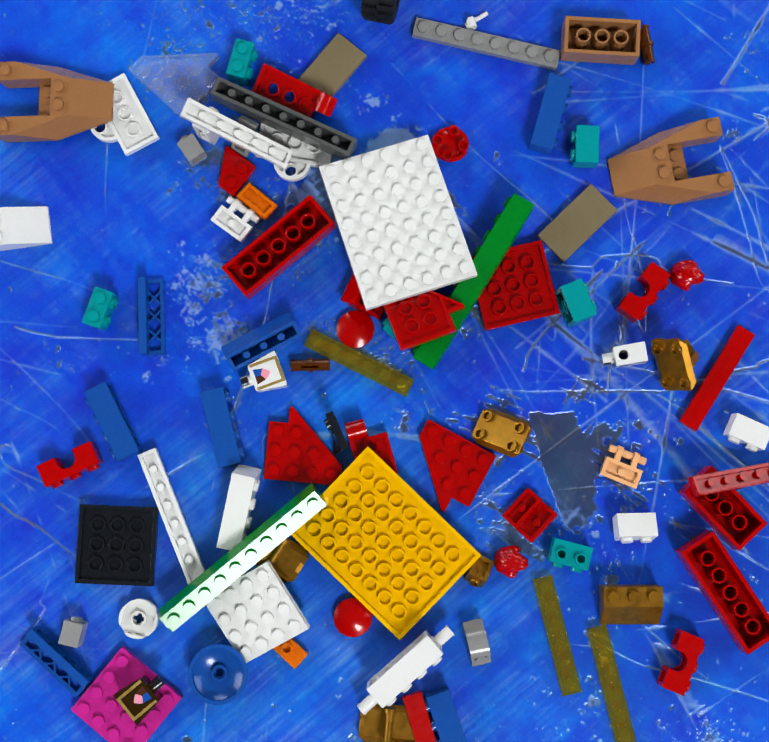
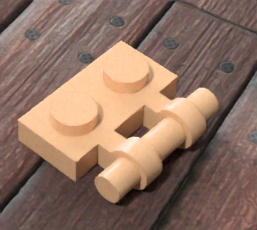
M610 444L608 451L614 453V457L605 456L599 475L637 489L643 471L636 467L638 463L645 465L647 458L640 456V453L627 451L620 445ZM621 457L629 459L630 464L627 465L620 462Z

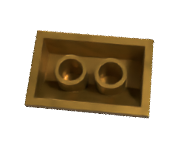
M599 584L600 624L660 623L664 607L663 586L658 584Z

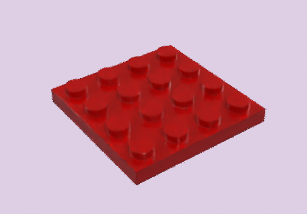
M542 240L510 247L478 298L485 331L560 313Z

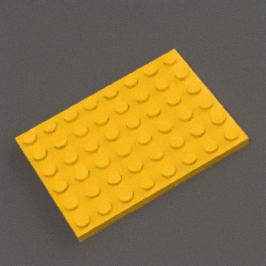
M369 446L324 491L322 496L327 505L291 534L399 640L406 635L481 556L461 534Z

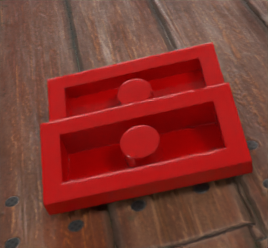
M529 488L502 515L531 544L558 516Z

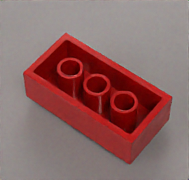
M704 466L695 476L718 471L713 466ZM688 482L678 491L688 504L733 550L740 551L768 524L736 490L694 497Z

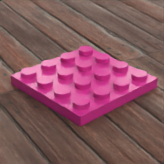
M123 646L71 708V711L108 742H147L183 696L165 681L166 684L158 690L163 697L149 714L136 725L113 695L144 675L152 680L157 674Z

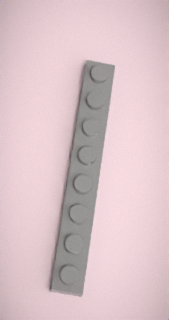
M416 17L412 38L554 71L557 69L561 53L560 50Z

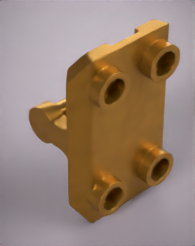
M680 338L653 339L651 341V351L655 357L661 386L665 390L692 391L696 384L693 365L698 362V352L691 351L689 353L686 342Z
M483 409L471 436L477 444L501 454L516 457L522 453L525 441L530 435L531 427L529 422L495 409Z
M286 538L258 561L256 565H260L269 559L283 582H294L308 560L309 555L305 548Z
M377 703L366 715L360 711L358 736L363 742H415L403 705H391L389 707L386 705L382 708Z

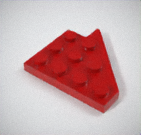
M429 291L384 305L383 307L402 352L456 332L450 314L463 310L464 304L437 292Z
M290 407L288 423L269 421L264 479L331 485L342 474L343 466L294 407Z
M428 419L419 438L440 509L445 512L451 498L469 507L496 456Z

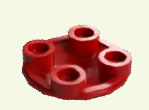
M451 125L435 133L432 138V147L439 159L445 162H455L466 155L469 149V141L462 130L456 125Z
M357 310L349 311L338 320L336 327L337 336L348 347L362 348L372 339L374 324L371 318L364 312Z
M351 597L343 600L336 607L333 617L334 624L343 635L358 637L367 632L371 626L372 613L357 598Z

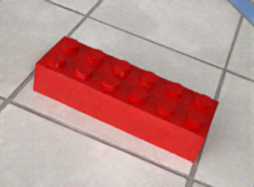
M309 195L221 268L245 297L250 300L335 230V223L315 199Z
M706 530L675 550V553L741 652L749 655L769 641V614L714 531Z

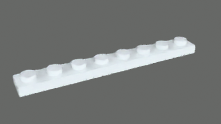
M153 448L137 456L189 585L205 571V568L157 448Z

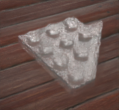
M217 53L141 56L128 70L180 117L188 97L201 103L210 94L218 78V75L210 67L219 59Z

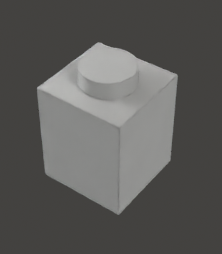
M193 133L184 135L177 143L192 167L208 157Z
M71 616V618L65 619L58 644L74 648L82 646L89 622L83 621V618L79 616Z

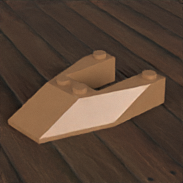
M17 61L0 62V83L6 88L39 87L38 116L0 117V140L4 142L59 141L113 121V83L61 67Z
M720 118L702 119L658 132L608 159L607 164L614 197L676 205L728 196L735 190L731 171L688 178L682 149L683 147L716 142L723 135Z

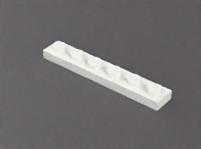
M189 97L180 114V117L283 169L287 167L293 153L287 147Z

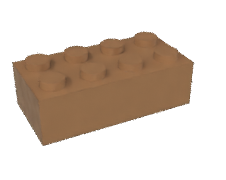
M565 16L562 24L560 61L635 65L640 56L641 20Z

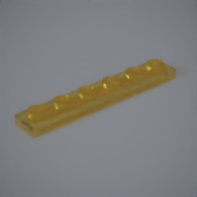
M314 329L311 330L304 344V347L404 397L407 396L414 382V379Z
M552 575L532 579L562 696L582 692Z
M603 624L586 628L615 742H636L607 625Z

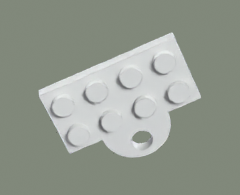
M125 73L108 81L114 84L113 121L105 124L103 132H97V127L91 129L92 133L102 142L114 143L118 141L126 156L159 140L160 138Z
M261 123L259 134L293 151L285 169L274 164L276 173L282 179L289 182L299 181L307 176L311 167L319 168V166L331 163V154ZM289 167L296 169L295 174L292 176H288L285 173Z

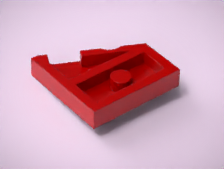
M226 146L218 186L235 198L257 168Z

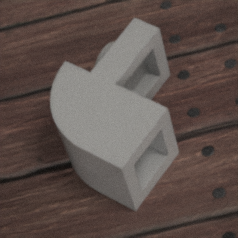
M482 618L463 622L472 667L490 663L491 653Z

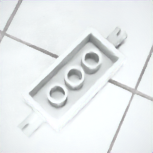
M446 625L434 637L427 630L419 635L367 682V691L370 694L357 704L359 710L366 715L377 703L382 708L386 705L388 707L397 700L396 696L400 692H407L412 687L411 683L416 678L420 680L427 673L426 669L429 666H435L442 660V645L455 635L452 630Z

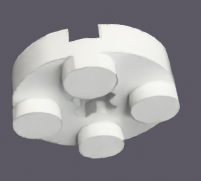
M137 598L122 607L119 613V625L124 633L133 639H142L151 635L159 624L158 607L147 599ZM139 613L144 618V621H141L140 624L134 619V616L139 615Z

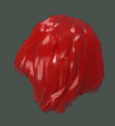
M694 260L679 261L671 267L669 272L671 283L684 291H689L690 286L693 284L698 285L704 282L705 274L702 273L698 263Z
M515 545L500 548L494 555V566L503 575L515 578L519 571L525 570L529 566L528 558L521 555L520 547Z

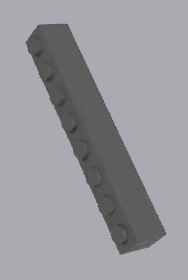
M219 76L210 92L214 102L342 160L353 157L357 148L356 138Z

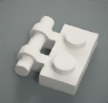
M229 196L226 202L231 206L227 209L221 205L210 220L242 243L253 229L248 222L252 220L257 224L261 217L256 215L255 211L251 208L245 207L239 199ZM237 210L244 214L242 219L234 214Z

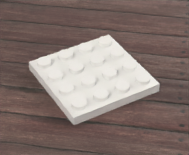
M269 559L241 575L206 604L232 647L242 654L246 663L310 628V624Z

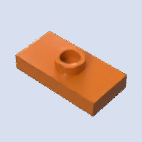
M248 183L236 195L242 203L255 211L265 221L278 208L277 204L251 183Z
M293 638L273 648L294 669L308 655V652Z

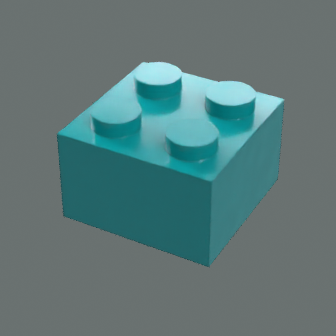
M582 278L559 287L555 292L558 305L568 328L590 320L597 314V306L594 300L590 299L588 295L590 292L586 282L582 281Z

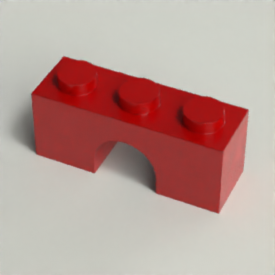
M652 261L637 279L645 287L644 296L638 297L629 292L615 310L632 323L637 320L641 321L647 314L645 309L648 305L652 306L658 299L657 293L660 290L663 291L670 283L668 278L671 275Z
M89 441L72 449L75 461L70 468L64 467L60 458H52L36 466L45 487L56 489L63 486L64 481L68 479L73 481L82 477L81 473L87 470L92 472L99 469V465L104 463L96 443Z
M677 628L671 647L681 652L682 661L679 666L674 668L663 665L657 684L684 696L685 692H688L690 689V678L692 673H695L697 670V660L699 654L701 655L704 651L705 640Z

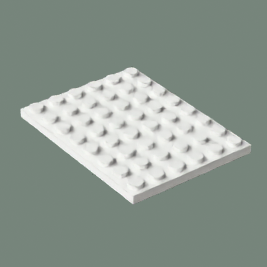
M428 135L319 166V171L366 311L477 277L478 274Z

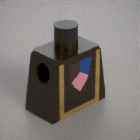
M144 675L120 689L113 696L134 723L138 725L163 697L158 690L166 683L160 675H157L152 680Z

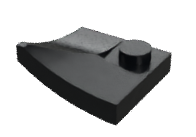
M331 411L325 414L327 419L324 422L328 431L331 430L333 454L336 455L349 448L334 412Z

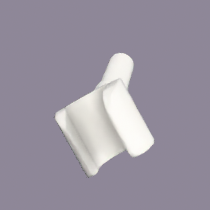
M486 11L476 17H468L465 23L466 29H476V22L488 16V12Z

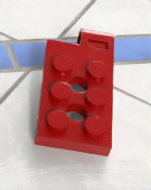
M265 63L252 89V92L310 118L313 117L315 110L331 117L338 102V99ZM272 84L278 86L276 94H271L269 91ZM289 92H293L295 98L292 102L288 103L286 95Z
M363 418L345 423L354 460L369 446L398 474L387 432L368 437Z

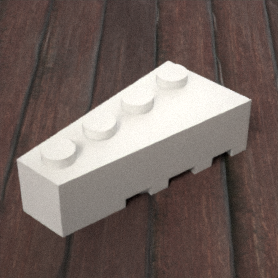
M239 464L232 472L217 548L230 551L247 537L246 532L247 529H250L252 523L250 515L251 511L255 508V495L260 486L259 479L262 469Z

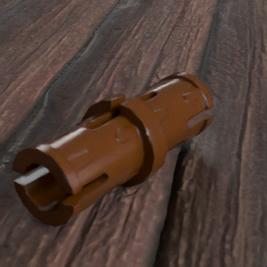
M642 25L640 30V49L642 51L643 65H650V62L652 64L656 62L652 47L654 42L650 37L649 25Z
M312 357L305 360L291 359V371H308L309 373H313V371H330V359H313Z

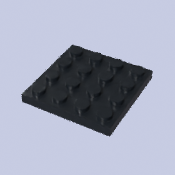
M80 504L75 583L154 586L159 519L158 507Z

